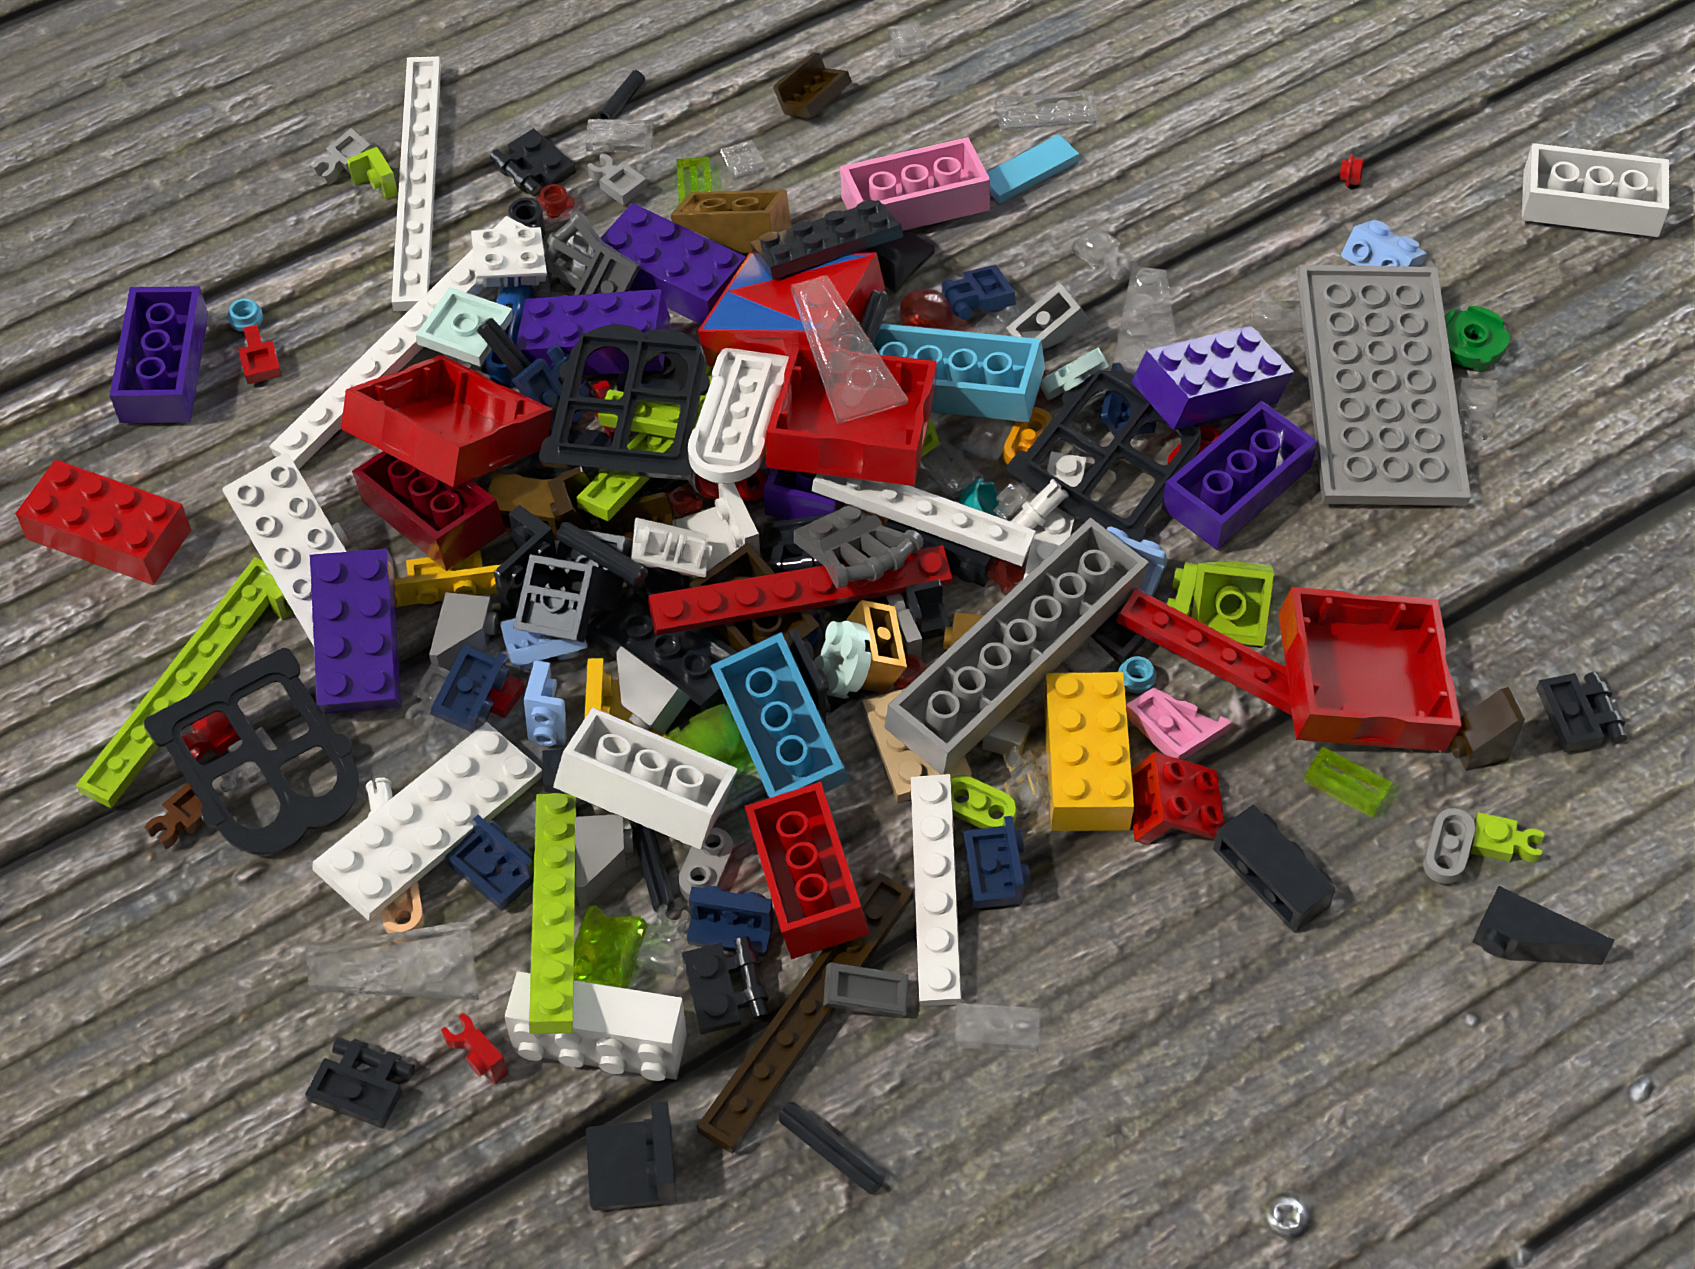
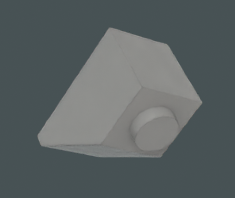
M1059 283L1006 327V329L1014 337L1041 339L1043 350L1064 342L1091 319L1063 285Z
M445 593L429 654L434 676H443L450 672L463 644L480 652L487 649L490 635H496L499 621L498 613L493 612L490 597Z
M620 647L616 654L621 703L633 713L629 720L640 728L649 731L653 727L664 735L691 697L626 649Z
M618 814L575 817L576 890L579 907L588 906L627 869L626 853H634L633 830L625 829L624 817Z

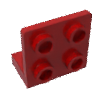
M1158 752L1152 753L1131 769L1134 802L1132 823L1135 842L1148 845L1170 828L1213 840L1216 839L1217 830L1225 825L1218 775L1214 769Z

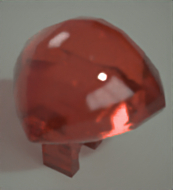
M918 289L911 291L902 299L899 317L903 326L954 330L955 320L949 301L939 291Z

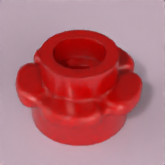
M1350 155L1349 160H1343L1341 165L1340 180L1346 181L1347 188L1350 185L1360 186L1364 159L1354 158V155Z

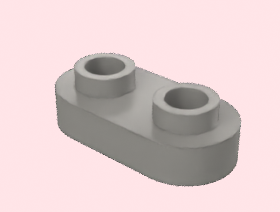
M1450 808L1443 810L1436 817L1424 857L1423 867L1426 874L1438 883L1450 884L1457 881L1465 869L1475 833L1474 820L1465 811ZM1446 831H1454L1458 836L1449 835ZM1438 863L1446 864L1449 869L1441 868L1438 866Z
M712 828L701 849L691 846L679 874L680 892L686 900H689L692 886L699 888L708 885L721 886L734 855L732 838L725 830ZM713 842L720 844L716 848H709L707 846L709 843ZM696 875L705 877L702 881H694L692 878Z

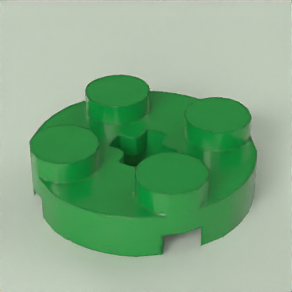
M1468 306L1467 311L1456 312V308L1446 313L1444 317L1452 362L1469 367L1476 372H1484L1489 369L1490 365L1502 359L1506 352L1510 335L1509 331L1506 332L1504 329V321L1498 314L1479 306ZM1472 334L1478 335V340L1469 339L1467 336L1470 337Z

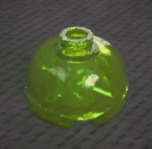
M724 704L689 719L691 724L682 729V731L677 727L664 737L730 766L732 765L729 759L736 754L741 743L739 728L729 706L725 707Z

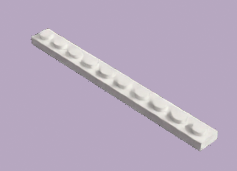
M439 56L407 58L392 287L393 311H409L429 292L441 77Z
M506 216L493 229H517L526 226ZM473 249L269 446L274 456L278 457L283 453H288L299 470L341 428L346 389L378 377L398 373L424 347L417 344L416 333L449 287L475 296L483 289V285L475 284Z

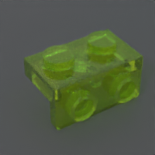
M588 906L574 945V981L628 989L649 924L641 916L607 917L597 906Z

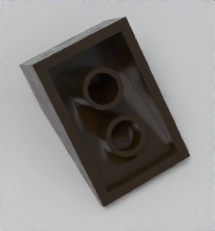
M746 543L706 572V577H698L689 584V588L775 573L752 546ZM807 610L710 626L708 628L733 649L740 652L781 632L788 644V631L794 628L797 629L803 640L819 629L820 624Z

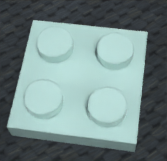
M449 287L416 333L417 344L481 366L492 349L478 334V326L484 320L491 317L505 331L513 319L512 308Z

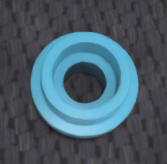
M242 298L230 305L227 319L233 329L244 331L243 327L256 324L259 326L263 320V313L260 306L253 300Z
M1134 656L1127 659L1118 671L1124 674L1125 690L1132 693L1147 692L1154 686L1156 681V670L1152 663L1144 657ZM1133 675H1138V676H1140V677H1142V678H1141V679H1137V678H1133V677H1131V676H1133Z

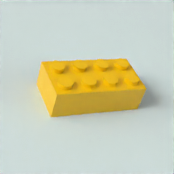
M1123 672L1046 673L1043 703L1051 831H1130L1134 802Z

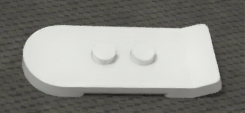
M725 348L720 352L712 371V381L696 428L692 430L688 442L689 463L696 474L712 482L733 483L750 477L759 469L766 451V431L776 399L784 388V372L789 356Z

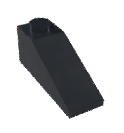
M1498 886L1472 942L1481 946L1487 953L1494 956H1502L1508 960L1602 965L1615 940Z

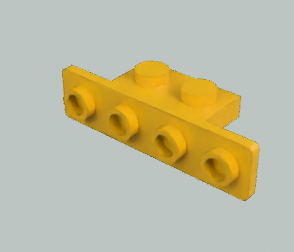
M480 550L448 571L444 570L430 557L406 560L407 577L394 579L396 608L399 606L421 603L432 604L436 601H443L446 592L476 596L498 594L494 571L500 565L483 567Z

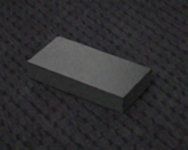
M829 963L826 966L823 1006L902 1018L906 1016L909 975Z

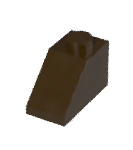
M1509 687L1501 688L1460 717L1461 727L1450 743L1453 756L1460 759L1465 771L1509 760L1525 721V717Z

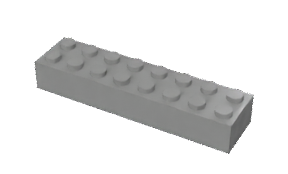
M1089 518L888 704L885 729L939 774L945 775L1045 679L1046 673H1052L1129 599L1135 588L1140 589L1142 587L1149 562L1092 518Z

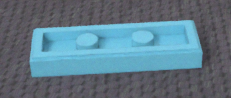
M1058 134L986 172L990 178V195L1000 204L1079 161V153Z

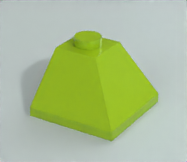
M1238 561L1198 563L1191 617L1241 644L1264 647L1274 577L1272 565Z

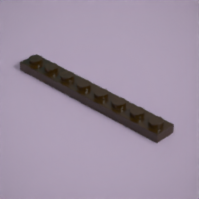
M878 872L859 899L870 934L822 950L697 1125V1133L731 1154L735 1152L835 1010V1008L823 1006L826 966L829 963H837L864 968L912 901V890Z

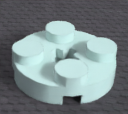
M1098 347L1043 378L1040 388L1047 400H1050L1064 391L1066 392L1084 382V379L1099 370H1104L1109 365Z
M832 621L826 629V640L821 656L815 659L814 665L817 670L822 668L827 676L830 690L826 691V694L846 699L849 698L847 693L849 691L857 692L867 677L872 653L865 651V640L871 641L868 629L862 624L851 621Z

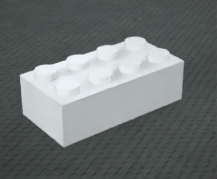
M1532 143L1523 174L1522 220L1659 237L1669 210L1668 159Z
M592 707L563 751L553 787L679 840L682 843L701 849L727 802L737 768Z
M517 971L505 1013V1021L514 1053L532 1061L547 1058L559 1060L560 1063L569 1067H581L584 1064L600 1067L603 1071L611 1074H622L626 1071L639 1073L643 1077L654 1081H662L665 1078L677 1080L687 1036L682 998L574 981L573 1033L529 1034L531 973Z

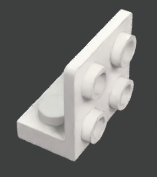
M734 482L718 483L719 499L715 500L716 507L676 520V527L708 534V544H712L710 558L707 559L706 572L746 543H749L760 556L759 533ZM693 575L688 577L692 582L700 576Z

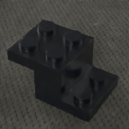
M583 530L629 557L633 539ZM559 541L556 559L530 554L513 629L584 643L592 609L617 613L624 579Z

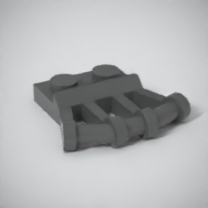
M575 210L569 216L570 220L555 234L551 233L547 240L549 246L544 254L547 271L546 282H539L536 289H533L532 298L628 292L642 266L615 250L614 247L605 244L590 226L586 216L579 210ZM579 231L595 251L593 257L571 245L568 240ZM561 252L587 267L582 278L556 262ZM552 274L577 288L575 293L570 295L550 291Z
M852 505L843 507L794 530V543L825 566L836 588L847 587L848 582L864 579L875 581L880 579L885 571H896L902 568L906 558L910 554L917 553L924 544L923 538L918 532L908 530L902 533L884 527L877 515L869 516ZM859 549L863 550L865 553H867V554H868L869 556H871V557H870V558H867L865 555H863V554H862L861 552H859L858 550H859ZM838 559L843 560L850 567H845L843 564H840Z

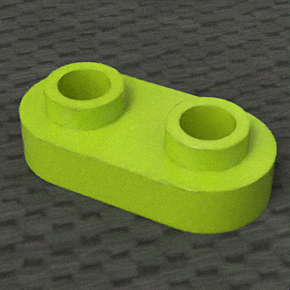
M1185 562L1184 569L1176 568L1172 590H1177L1178 592L1176 599L1168 598L1167 605L1189 616L1194 597L1197 564Z
M967 775L951 777L953 816L981 829L1003 827L1004 816L1012 815L1013 823H1015L1017 817L1016 806L1009 794ZM959 796H967L969 798L965 803L955 801ZM996 811H1000L1004 814L999 819H993L990 817V815Z

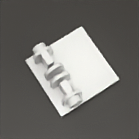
M541 227L471 231L476 285H483V288L498 287L502 277L504 287H508V277L514 278V287L518 286V277H521V285L536 286L539 285V282H546L547 271Z
M635 518L632 560L646 567H661L677 571L685 576L696 575L706 577L707 559L710 558L712 544H708V534Z

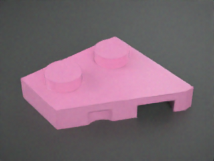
M1155 688L1150 689L1126 704L1127 719L1162 753L1181 760L1188 758L1227 733L1231 722L1220 716L1217 722L1196 713L1198 706L1186 701H1178L1172 698L1171 695Z

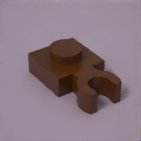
M186 783L162 804L166 815L152 818L145 828L150 837L155 836L161 830H167L159 838V841L164 849H168L177 842L178 833L181 830L185 829L192 835L205 824L201 818V808L203 805L189 783Z

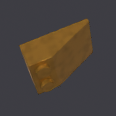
M787 190L690 192L670 215L671 222L741 253H751L750 241L759 239L764 233L772 231L781 232L792 228Z

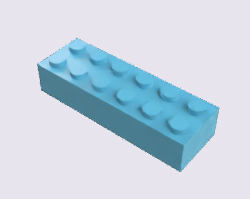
M882 323L870 354L937 361L935 398L931 412L1022 422L1030 421L1045 370L1041 339Z

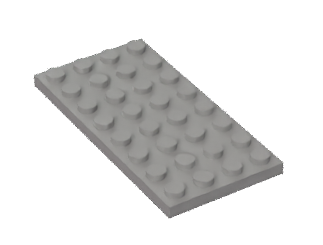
M1299 265L1297 279L1314 433L1317 440L1316 451L1322 504L1468 506L1471 495L1437 267Z

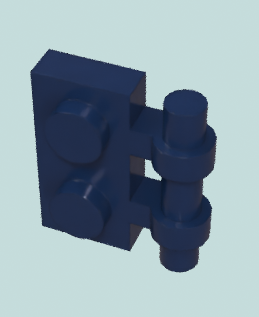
M996 264L963 272V279L955 281L947 279L943 281L941 286L942 296L949 304L951 311L955 316L963 320H967L972 316V308L980 307L982 312L994 313L1000 312L1008 306L1016 305L1015 292Z
M558 344L553 345L546 351L553 361L551 367H549L545 359H537L512 379L521 394L553 409L549 428L550 436L563 387L558 380L560 377L559 369L564 362L569 361L570 354H565ZM586 379L581 380L579 395L594 398L591 393L593 388ZM580 411L574 414L571 426L583 417Z

